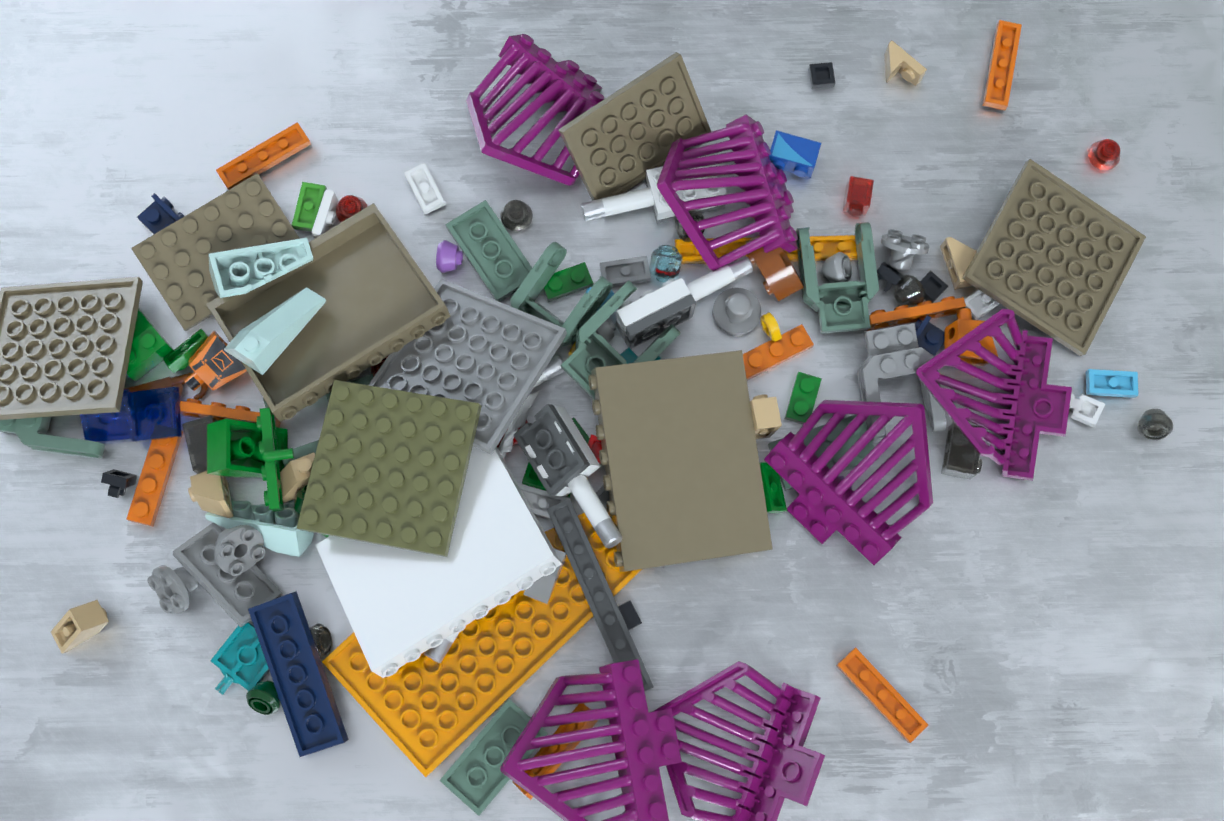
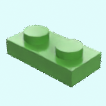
M302 182L292 222L294 229L312 232L324 192L327 190L325 185Z

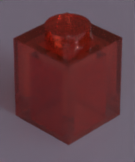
M850 176L846 185L842 211L848 212L853 216L866 215L871 204L874 180Z

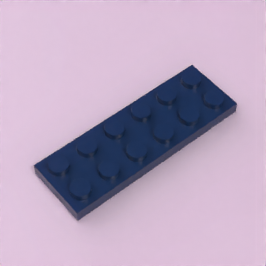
M297 591L249 608L251 620L299 757L348 741L345 727Z

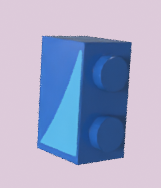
M776 130L770 149V162L779 170L792 172L798 177L807 176L811 178L821 143Z

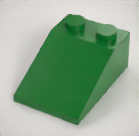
M139 307L126 374L135 382L163 362V358L174 350Z
M226 418L207 424V474L226 477L262 478L261 467L265 466V461L260 455L259 441H263L262 431H258L256 423ZM276 427L278 450L288 449L287 429ZM279 460L281 472L285 467L283 461Z

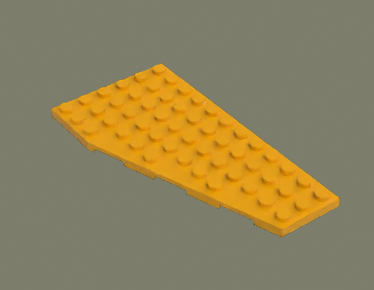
M585 513L578 515V518L614 597L642 569L620 572L619 567H616L614 562V552H617L616 546L606 548ZM555 528L545 531L552 547L565 552ZM566 555V560L548 604L525 596V590L519 591L511 596V599L505 604L497 605L489 610L488 614L483 618L475 619L467 624L465 629L459 632L441 663L430 659L423 652L417 660L408 662L398 668L395 674L382 678L371 671L354 632L330 653L322 663L425 777H428L594 616Z

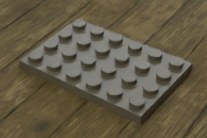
M675 52L558 129L593 201L625 193L646 178V170L664 166L672 142L680 138L685 140L709 133L711 129L681 54Z
M257 173L131 249L183 329L188 331L213 315L207 303L219 297L214 289L209 271L210 253L300 238Z

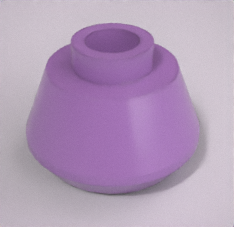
M443 240L438 244L436 267L441 273L456 270L458 265H462L463 251H459L457 245L447 240Z

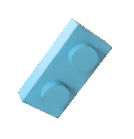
M1088 369L1086 371V395L1135 398L1138 396V372Z

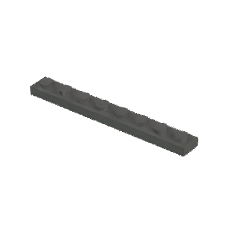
M567 499L547 508V512L613 662L618 663L638 659L644 691L653 688L654 686L571 500Z

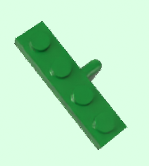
M261 408L260 416H257L256 421L258 431H262L263 441H259V451L262 459L265 461V466L261 467L262 479L267 481V491H264L265 506H269V509L274 512L283 511L284 504L279 460L293 459L294 451L293 448L278 450L275 415L270 408Z

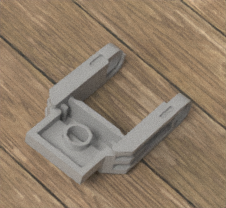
M914 323L864 332L868 357L857 370L862 401L881 402L878 379L915 374L919 367L934 358L925 349L918 347ZM920 381L925 410H928L932 428L931 432L945 430V411ZM869 415L866 420L867 430L880 416ZM885 426L872 439V443L880 442L886 436Z

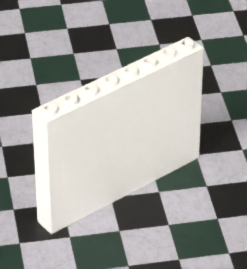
M472 447L447 557L329 536L316 544L372 672L382 678L395 674L401 666L417 660L423 652L439 646L445 638L461 632L467 624L475 619L483 618L488 614L489 610L497 605L505 604L511 599V596L519 591L530 588L536 580L552 574L558 566L562 565L497 447L492 455Z

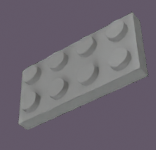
M212 523L173 551V556L241 628L251 620L249 608L279 598L282 592L256 565L239 576H232L219 568L214 558L215 542L223 530L216 523Z

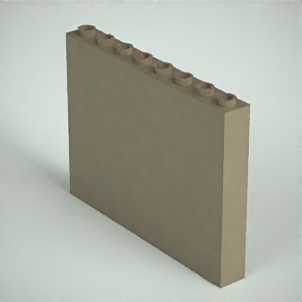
M374 203L310 241L309 246L313 255L312 261L246 294L224 298L217 297L207 303L229 342H231L240 330L306 287L326 299L324 305L263 375L243 363L270 410L280 423L294 417L297 412L315 404L319 398L330 393L334 380L347 382L358 377L367 368L379 364L388 355L400 351L404 345L414 339L421 338L425 332L443 324L446 319L451 317L445 303Z
M742 350L594 368L588 380L590 390H594L595 400H592V409L594 415L598 416L599 425H596V436L602 443L599 458L601 465H605L606 475L603 476V486L605 491L609 492L610 501L606 502L607 512L609 516H612L615 526L622 535L621 542L616 545L617 552H614L615 566L619 567L620 572L773 550Z

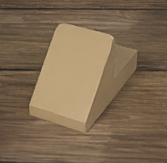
M891 40L884 53L886 83L899 72L907 82H911L916 86L922 80L927 69L894 41Z

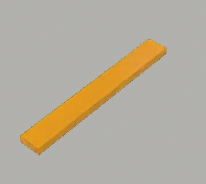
M855 235L810 236V244L814 248L815 261H825L837 252L846 254L850 261L858 260ZM751 238L738 239L713 251L719 258L747 244L746 241ZM675 239L676 264H706L691 239ZM797 249L790 253L785 250L791 262H798Z

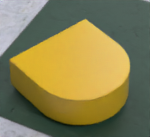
M770 312L762 315L760 318L762 330L774 342L782 339L774 316Z

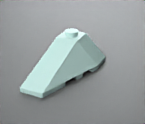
M301 238L210 253L209 271L216 293L220 298L246 294L312 261L313 255L308 239Z
M306 287L240 330L224 350L263 375L324 305L326 299Z
M291 500L288 504L284 505L283 511L274 512L265 504L251 505L249 501H231L234 517L226 518L210 512L205 514L207 520L226 529L239 525H250L261 533L264 547L290 556L300 557L312 543L314 535L313 532L297 529L300 514L294 510L295 500Z

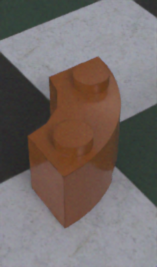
M758 234L757 236H755V237L751 238L750 240L746 241V243H749V242H751V241H753V240L759 238L760 235ZM761 247L747 254L752 265L757 264L766 281L763 282L767 293L769 295L774 294L778 301L804 288L797 271L784 249L779 247L766 253L764 248Z

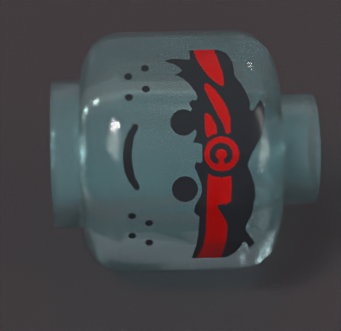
M670 245L659 246L651 254L650 273L656 277L657 281L664 283L670 279L677 278L681 270L682 255L676 247Z

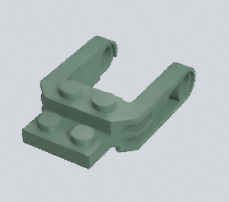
M856 223L855 225L860 282L826 283L818 286L814 248L810 244V227L797 228L796 234L798 239L796 244L798 247L800 280L804 286L802 288L803 302L815 312H818L821 334L870 329L868 303L879 291L870 223Z
M553 242L545 249L510 299L513 308L565 328L567 335L559 346L563 347L575 343V333L597 312L611 292L613 285L603 276H600V279L592 286L588 294L585 293L566 321H561L541 304L535 302L567 253L563 246Z
M630 280L575 333L576 350L560 365L593 400H595L594 390H590L588 380L589 375H592L591 371L596 367L627 364L626 360L601 335L596 333V330L637 290ZM671 324L633 363L654 361L681 332Z
M51 417L0 420V432L17 434L21 442L31 447V449L93 458L103 457L105 445L102 443L45 435L49 429Z

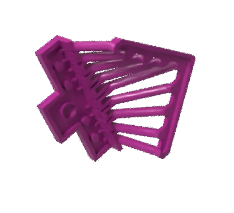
M526 34L509 36L498 55L500 60L466 98L480 150L485 155L571 186L577 180L579 172L575 164L570 172L561 169L570 156L566 145L552 165L541 160L561 136L558 129L605 99L600 93L602 87L597 84V80L593 76L582 72L579 69V65L574 61H555L551 57V53L534 44V40ZM507 65H510L511 68L499 80V82L493 87V89L486 95V97L480 102V97L484 94V92L489 88V86L494 82V80L499 76V74L504 70V68ZM517 74H520L521 76L515 81V83L487 111L488 107L502 93V91L515 78V76ZM526 84H531L511 105H509V106L491 123L492 119L510 102V100H511ZM541 93L533 102H531L522 112H520L511 122H509L500 132H498L495 135L497 130H499L525 103H527L535 94ZM555 102L513 148L507 149L500 146L505 139L546 103ZM567 111L532 157L521 154L527 145L559 112Z
M747 114L726 124V128L685 140L680 138L672 142L657 181V188L712 271L761 247L764 248L766 253L779 247L789 253L798 249L796 244L798 237L789 222L790 214L794 212L792 207L794 200L785 185L787 182L786 175L782 169L779 170L770 162L769 155L771 152L769 146L763 140L764 129L759 121L756 122ZM729 137L730 139L727 141L684 151L687 148H691L722 138ZM730 149L733 151V152H729V153H723V154H717V155L706 156V155H710V154H714V153H718V152H722V151H726V150H730ZM727 162H734V163H736V164H732V165H723V166H714V167L698 168V167L716 165V164L727 163ZM730 174H736V175H738V176H735V177L695 179V178L721 176V175H730ZM734 186L744 190V192L688 200L686 202L681 200L676 193L678 190ZM745 202L750 205V207L699 221H694L688 212L690 210ZM747 217L755 219L754 223L710 241L706 240L701 232L703 229ZM759 232V238L719 258L713 251L718 247Z
M1001 309L919 367L916 374L981 456L990 458L1003 468L1002 477L1033 481L1039 435L1066 436L1072 387L1047 384L1053 338L1028 336L1027 330H1023L1021 335L1015 319V313L1009 309ZM1005 323L1007 324V327L1009 329L1016 349L1006 338V336L1003 334L1000 326H1002ZM986 336L994 337L1015 365L1007 364L981 346L979 341ZM966 350L972 351L1012 379L999 378L961 360L958 356ZM944 366H952L1010 394L990 392L942 375L938 370ZM938 384L989 401L991 403L1006 407L1008 409L994 408L992 406L986 405L969 397L958 394L952 389L941 388ZM953 402L967 408H957ZM969 409L975 410L977 412L988 415L990 417L1006 422L1008 424H997L989 419H986L976 413L971 412ZM969 422L976 424L980 427H972ZM986 429L1007 439H999L986 431ZM995 448L999 449L1000 451L1004 452L1005 454H1003V455L999 454V453L995 450Z
M824 400L813 411L796 435L792 432L787 434L764 458L800 494L787 507V511L821 544L837 530L873 565L880 561L902 538L898 533L933 504L925 408L922 404ZM825 413H833L834 415L806 446L804 439ZM846 414L857 415L818 458L815 455L818 448L844 419ZM869 415L880 416L831 469L826 466L867 420ZM894 416L904 417L843 480L838 477ZM912 424L913 434L853 491L850 486ZM914 448L915 459L906 465L872 498L864 502L862 498ZM916 471L917 482L883 511L876 513L874 509ZM919 493L918 505L891 525L886 523L891 516Z
M639 660L599 667L600 673L557 677L500 767L501 772L564 821H587L583 817L621 806L625 807V811L622 814L602 821H669L659 767L681 763L682 759L672 708L648 712ZM599 684L603 687L602 691L562 695L565 688L572 685ZM605 702L606 708L549 716L554 706ZM594 720H609V725L535 738L541 727ZM612 736V742L521 760L527 750ZM615 753L616 758L615 760L530 777L524 772V770ZM618 771L619 775L608 780L558 791L553 794L543 787ZM621 788L622 791L621 794L574 809L564 803V801Z
M738 661L654 710L660 711L672 708L673 716L680 712L688 714L760 746L757 752L674 718L677 731L754 762L752 768L678 739L680 752L748 778L747 783H743L686 762L666 765L681 814L699 821H777L785 798L808 806L825 755L803 746L821 698L796 689L786 683H783L780 688L753 667ZM744 675L772 694L777 699L776 703H771L736 680ZM724 687L728 688L771 715L770 720L758 716L715 694V692ZM704 699L765 730V733L761 735L700 709L694 706V704ZM684 774L742 794L741 799H734L687 785ZM692 798L736 810V813L733 816L696 809Z

